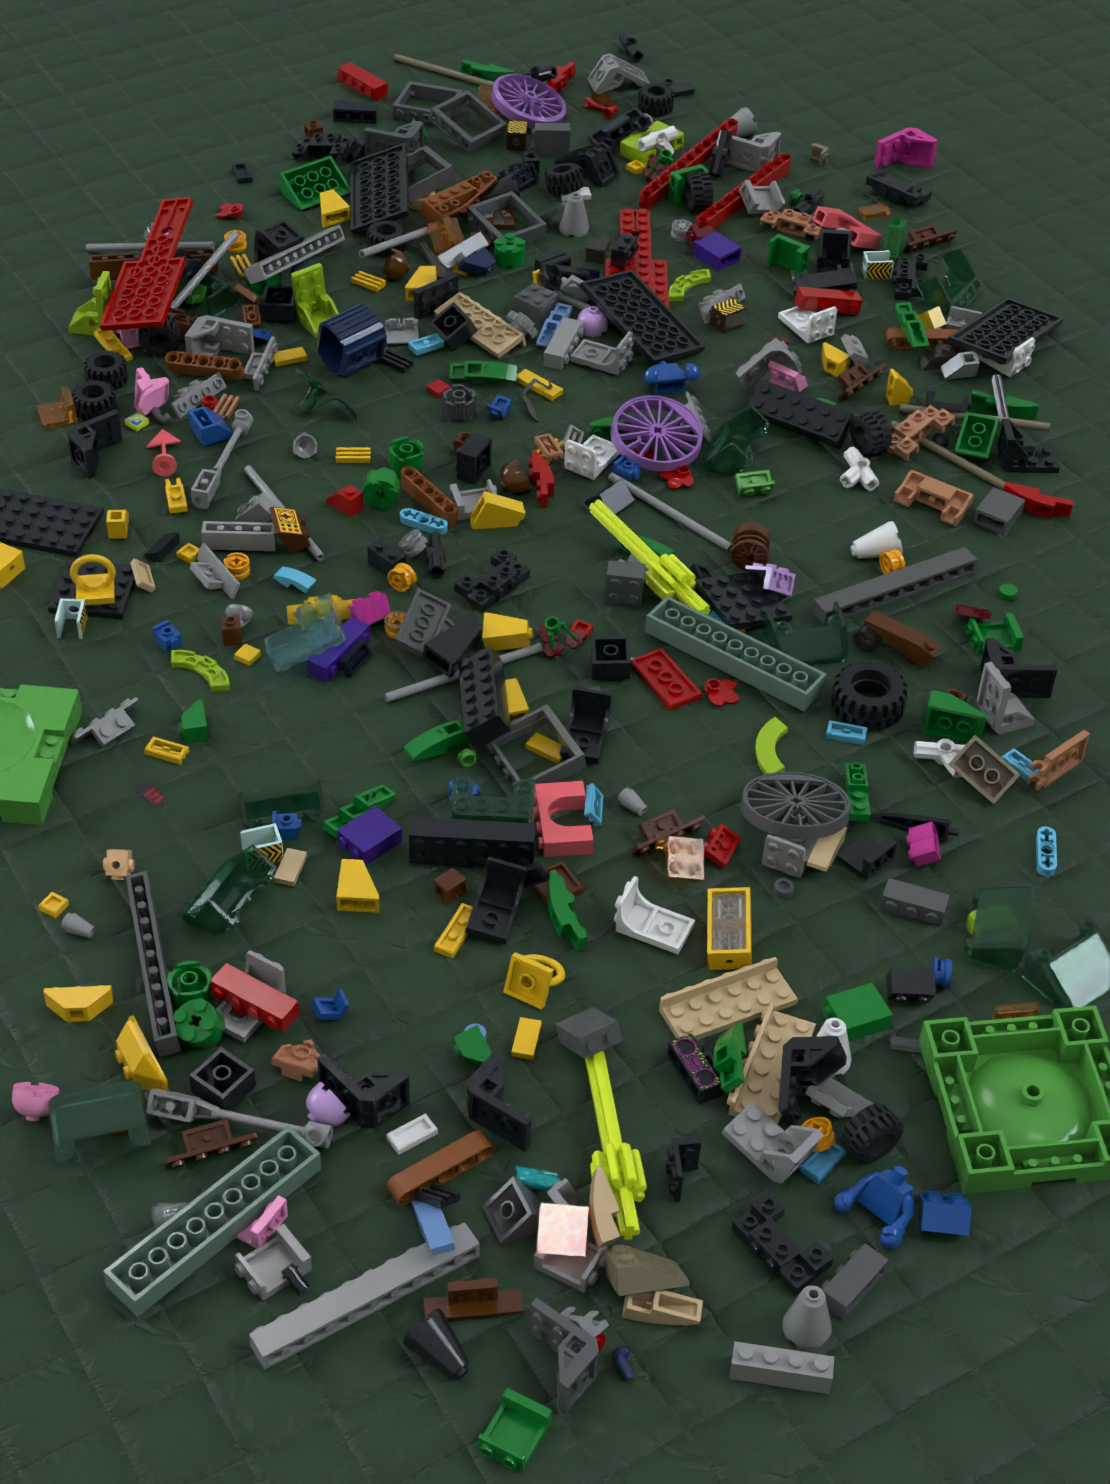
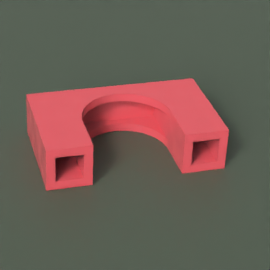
M818 206L812 218V221L822 227L834 229L844 227L851 231V245L854 247L877 249L883 236L840 209Z
M583 781L535 784V792H531L532 804H536V807L533 808L534 819H538V822H536V834H540V837H538V847L543 850L544 857L593 854L591 825L562 826L550 819L553 814L559 811L585 809L586 795Z

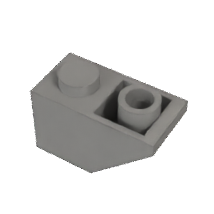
M962 352L941 366V371L945 380L975 377L980 362L976 352Z
M262 492L258 496H253L246 505L242 504L238 508L235 520L237 522L266 523L272 519L269 508L272 506L278 507V505Z

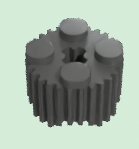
M453 384L452 388L442 392V411L446 415L447 420L463 419L469 421L473 419V414L476 412L475 390H469V388L464 387L462 384Z

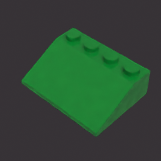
M332 156L281 172L276 182L282 194L300 211L320 205V193L334 189L340 197L350 194V186Z

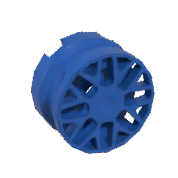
M934 957L931 970H934L935 987L938 985L948 989L951 980L952 959L940 960V957Z

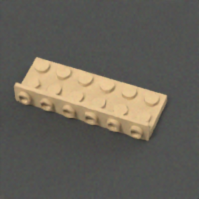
M461 292L434 310V314L437 316L454 302L472 320L478 330L469 339L497 358L502 357L517 344L522 347L526 346L523 332L518 331L510 323H506L501 317H497L490 310L485 309L478 302L473 301L469 296H465Z
M773 957L750 966H744L733 972L724 973L722 976L707 979L702 983L687 986L674 993H667L660 998L659 1011L676 1039L687 1034H693L695 1039L699 1040L730 1029L739 1022L744 1024L760 1018L763 1009H768L770 1002L775 1003L774 1011H780L796 1005L798 998L777 969V958Z
M770 1002L768 1009H763L760 1021H763L762 1024L757 1025L755 1029V1042L751 1041L747 1051L749 1057H744L742 1061L745 1082L736 1088L734 1092L731 1091L729 1093L727 1105H730L729 1115L736 1117L753 1101L779 1125L782 1117L778 1105L783 1045L792 1037H812L816 1024L774 1011L775 1003Z

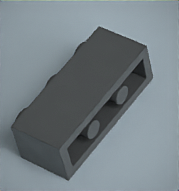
M888 878L880 909L941 926L950 895Z
M866 1243L859 1250L856 1248L849 1256V1261L837 1268L834 1278L831 1281L826 1280L821 1286L826 1296L828 1310L842 1320L846 1318L886 1273L889 1260Z

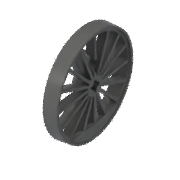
M775 772L751 780L743 790L740 804L743 816L755 827L773 835L793 839H816L833 835L841 831L850 819V799L841 787L822 777L800 772ZM795 789H801L798 796L796 795ZM785 815L782 822L775 821V819Z

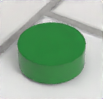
M1008 583L1000 586L999 596L1002 599L1013 600L1017 597L1018 589L1016 586Z

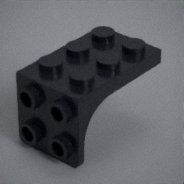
M437 263L436 281L413 290L414 318L418 320L433 314L434 310L459 293L458 275L442 263Z
M574 687L570 717L566 730L584 753L586 762L598 764L610 722L612 695L605 691ZM561 745L559 756L566 759L571 758Z
M487 858L465 933L506 945L528 869L526 867L497 858Z

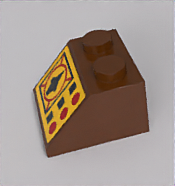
M273 506L269 508L275 532L291 554L311 546L309 541L311 535L307 527H305L307 521L303 514L300 515L296 509Z

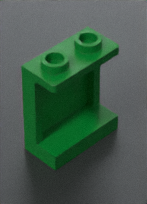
M702 164L670 172L668 198L675 205H680L681 199L685 198V179L688 173H709Z
M893 218L891 224H888L883 251H890V257L898 259L902 251L907 220Z
M777 234L774 238L770 239L768 244L769 253L767 255L768 267L776 264L788 270H794V275L803 274V269H806L807 272L810 246L781 234Z
M1006 613L1003 622L977 624L975 618L970 617L969 623L966 625V633L970 636L972 647L975 648L978 655L983 654L986 638L996 639L1008 649L1013 650V652L1021 651L1024 636L1013 613Z
M507 1388L502 1395L500 1408L485 1433H480L477 1438V1450L485 1457L495 1458L501 1461L507 1468L511 1470L516 1469L523 1473L552 1422V1409Z

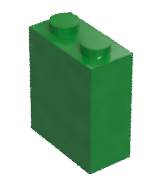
M873 982L826 996L824 1007L822 1008L826 1019L838 1018L846 1024L849 1041L890 1029L893 1017Z

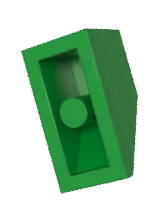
M199 699L181 715L182 724H178L179 736H184V743L208 740L203 699Z
M478 1025L454 1036L457 1044L453 1045L458 1057L463 1056L467 1063L481 1066L492 1054Z

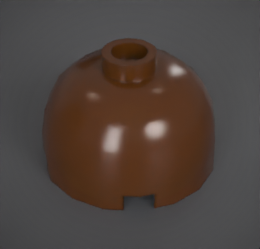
M390 248L391 254L386 256L383 269L386 276H383V278L396 281L409 272L410 264L407 263V257L402 251Z
M515 458L508 461L501 468L500 476L502 480L499 483L504 490L508 489L510 493L522 494L530 490L531 485L524 471L517 467L519 463Z

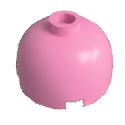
M21 1082L13 1085V1106L20 1114L26 1116V1120L39 1121L40 1117L49 1115L57 1106L59 1088L54 1085L39 1083L37 1086L31 1085V1082Z

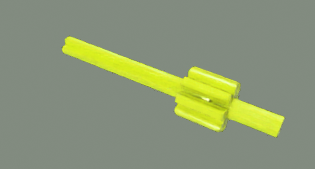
M598 499L595 503L590 504V513L642 564H645V567L649 570L645 572L644 576L647 579L646 584L662 600L669 596L705 615L710 613V606L693 590L696 587L695 574L674 554L669 556L663 554L659 557L601 500Z
M600 1051L585 1058L603 1152L597 1150L592 1154L593 1162L590 1164V1169L593 1176L596 1168L602 1166L620 1210L615 1217L620 1236L624 1237V1240H631L633 1235L640 1234L634 1201L642 1202L645 1198L644 1191L647 1189L640 1152L637 1149L631 1150L630 1144L622 1143L605 1053Z

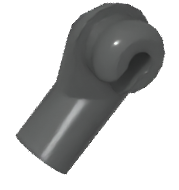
M158 407L152 408V414L159 422L167 424V422L171 421L168 413L162 415Z

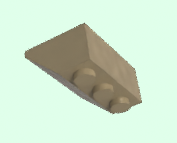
M976 735L948 764L993 804L1021 775Z

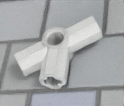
M669 126L656 132H650L649 135L638 139L637 147L640 151H646L653 147H656L659 152L663 149H668L673 155L674 149L668 141L676 139L678 131L675 126Z
M855 447L848 448L844 452V458L851 468L840 476V482L848 489L860 481L868 491L874 490L879 486V480L869 467L870 461L864 458Z
M941 739L938 743L915 741L913 752L915 758L934 759L937 763L944 765L956 779L962 777L948 764L965 745L954 744L949 739Z

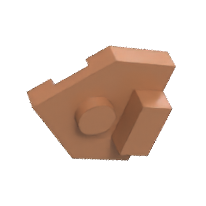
M312 1039L294 1046L286 1044L282 1045L273 1056L271 1065L282 1068L281 1075L302 1082L306 1076L313 1078L318 1072L317 1057L320 1054L317 1053Z

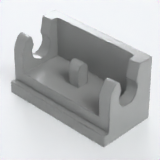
M568 1307L560 1313L594 1338L609 1326L608 1322L604 1319L601 1321L592 1320L593 1317L598 1315L599 1311L593 1310L585 1316L570 1315V1313L574 1312L576 1308Z

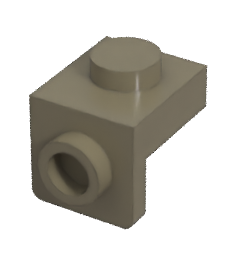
M813 143L811 145L810 158L818 160L819 166H822L830 158L829 147Z

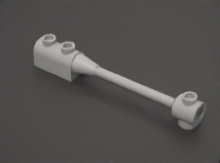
M240 409L235 412V420L232 423V430L234 432L216 466L211 470L202 469L191 489L192 503L196 507L201 509L209 507V503L215 496V492L220 484L221 471L239 436L248 434V430L253 423V417L247 410Z
M158 1088L150 1090L146 1109L148 1114L185 1122H192L195 1119L220 1118L280 1132L287 1126H290L312 1147L325 1149L329 1148L333 1135V1126L309 1121L302 1127L222 1110L213 1104L201 1100L200 1097Z

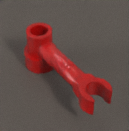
M589 97L583 99L588 102V104L583 105L584 108L589 107L601 110L605 119H611L618 112V108L615 105L607 107L594 102Z

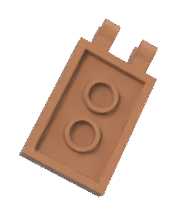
M1082 730L1047 754L1043 761H1033L1030 770L1039 768V774L1029 775L1027 784L1035 782V790H1039L1041 787L1045 788L1083 762L1090 733Z

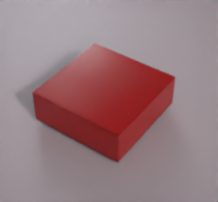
M438 379L427 385L426 389L439 398L442 396V392L450 389V386Z
M576 619L570 630L580 629L586 634L583 640L586 641L592 633L594 625Z

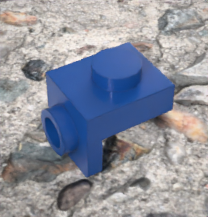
M497 394L493 403H488L486 407L492 417L505 419L513 401Z
M337 990L333 998L314 997L311 1005L318 1020H341L348 1010L349 1002L343 990Z

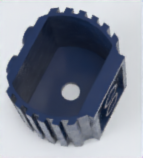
M364 303L349 308L319 324L316 342L317 353L321 357L322 362L324 361V365L329 370H332L333 373H336L337 376L342 375L344 377L383 357L387 339L384 326L380 323L379 317L377 318V314L372 312V309L368 308V305H364Z

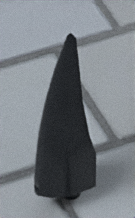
M871 813V818L907 831L911 827L933 822L940 841L947 842L949 835L959 836L960 832L959 828L951 827L952 821L947 819L904 813Z

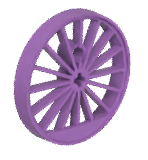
M518 74L503 75L494 82L491 92L492 102L510 120L528 121L527 127L535 128V123H561L566 113V104L563 98L547 84L532 77ZM537 90L541 92V94L537 95L535 91Z
M641 396L631 399L618 409L611 425V439L617 451L621 455H626L627 460L639 464L644 469L673 471L676 470V467L681 468L682 465L692 463L701 450L703 430L700 421L689 408L670 398ZM650 408L658 409L657 424ZM639 409L645 410L648 419L639 411ZM661 410L668 411V415L660 424ZM632 412L638 419L628 415V413ZM673 414L679 416V418L666 424ZM623 419L633 425L619 423V421ZM682 422H685L687 424L684 426L674 427ZM618 430L630 431L633 433L619 434ZM693 431L694 435L685 434L681 432ZM637 439L629 445L623 443V440ZM682 440L696 442V446H692ZM659 445L667 461L656 460ZM675 445L689 451L690 453L685 455ZM654 446L653 460L643 457ZM667 447L671 451H673L679 457V459L672 460ZM636 448V450L639 451L640 454H636L632 451V449Z

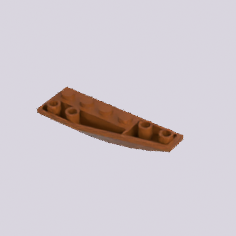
M484 171L422 200L419 215L429 223L453 215L470 205L497 181V178L489 171Z

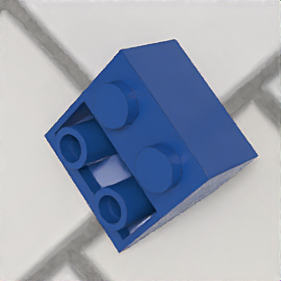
M205 406L188 411L190 428L202 446L231 438L233 431L218 413Z
M925 1190V1193H919V1227L921 1231L969 1236L972 1207L968 1200L963 1198L962 1194L949 1193V1196L939 1195L940 1192Z

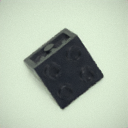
M526 161L518 165H511L509 170H502L496 176L497 180L509 173H513L514 176H511V178L516 180L519 190L539 180L534 163H527Z
M861 835L837 854V858L868 880L894 859L897 842L890 838L885 843L878 845L867 836Z
M700 1135L672 1137L671 1147H667L666 1173L667 1175L671 1174L669 1192L674 1194L675 1203L680 1202L683 1171L698 1170L701 1149Z

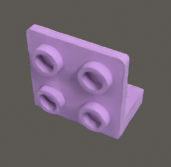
M760 563L745 566L747 570L765 575L763 589L792 596L796 574L789 573V569L781 567L777 569V565L767 564L764 567Z

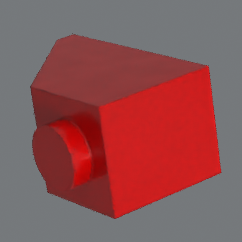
M348 485L325 499V502L352 517L363 509V492Z

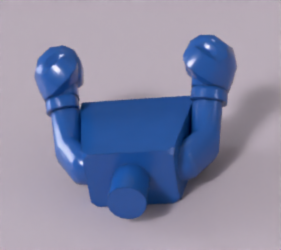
M660 361L658 365H654L646 370L644 378L648 385L653 384L654 394L685 392L686 381L697 380L700 376L698 366L692 363L685 364L686 370L684 371L676 363L667 364L665 361Z
M895 1166L893 1171L886 1169L882 1172H872L863 1176L852 1187L850 1186L848 1189L838 1193L834 1198V1206L839 1213L849 1212L853 1207V1203L857 1200L889 1226H885L880 1234V1242L883 1248L887 1250H895L900 1245L903 1234L906 1231L905 1228L914 1216V1202L912 1198L914 1190L911 1185L904 1181L908 1174L907 1170L901 1166Z

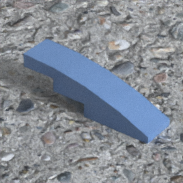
M556 304L554 311H551L549 318L544 322L536 346L547 348L563 318L570 317L573 310L571 305Z
M412 1200L411 1204L431 1255L434 1256L455 1250L454 1240L441 1208Z

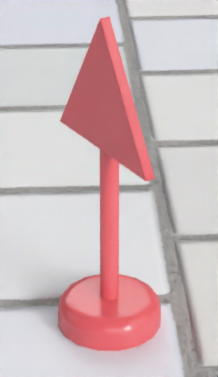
M163 429L146 447L161 446L162 454L154 458L152 468L157 475L167 477L175 473L177 462L172 455L166 453V445L181 443V441Z

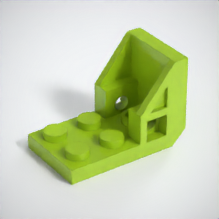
M320 263L291 273L296 314L300 323L314 338L318 336L319 324L322 321L339 314L333 300L326 293L323 267Z
M103 271L101 276L98 277L97 285L93 288V296L95 297L76 310L68 326L69 333L94 335V331L100 329V322L112 294L109 271Z

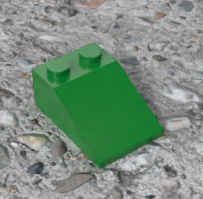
M966 412L954 453L988 460L996 440L1000 418Z
M932 690L923 733L966 743L974 735L982 740L987 715L952 694Z

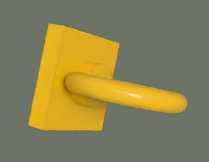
M89 554L79 557L73 562L70 568V576L76 584V599H85L86 605L115 603L114 578L116 570L109 559L101 555ZM87 562H98L107 568L108 574L78 576V568Z
M515 952L511 956L503 992L542 1009L546 1004L549 988L563 982L565 970L559 962L550 957L537 954L523 956ZM555 970L557 975L552 978L553 971Z

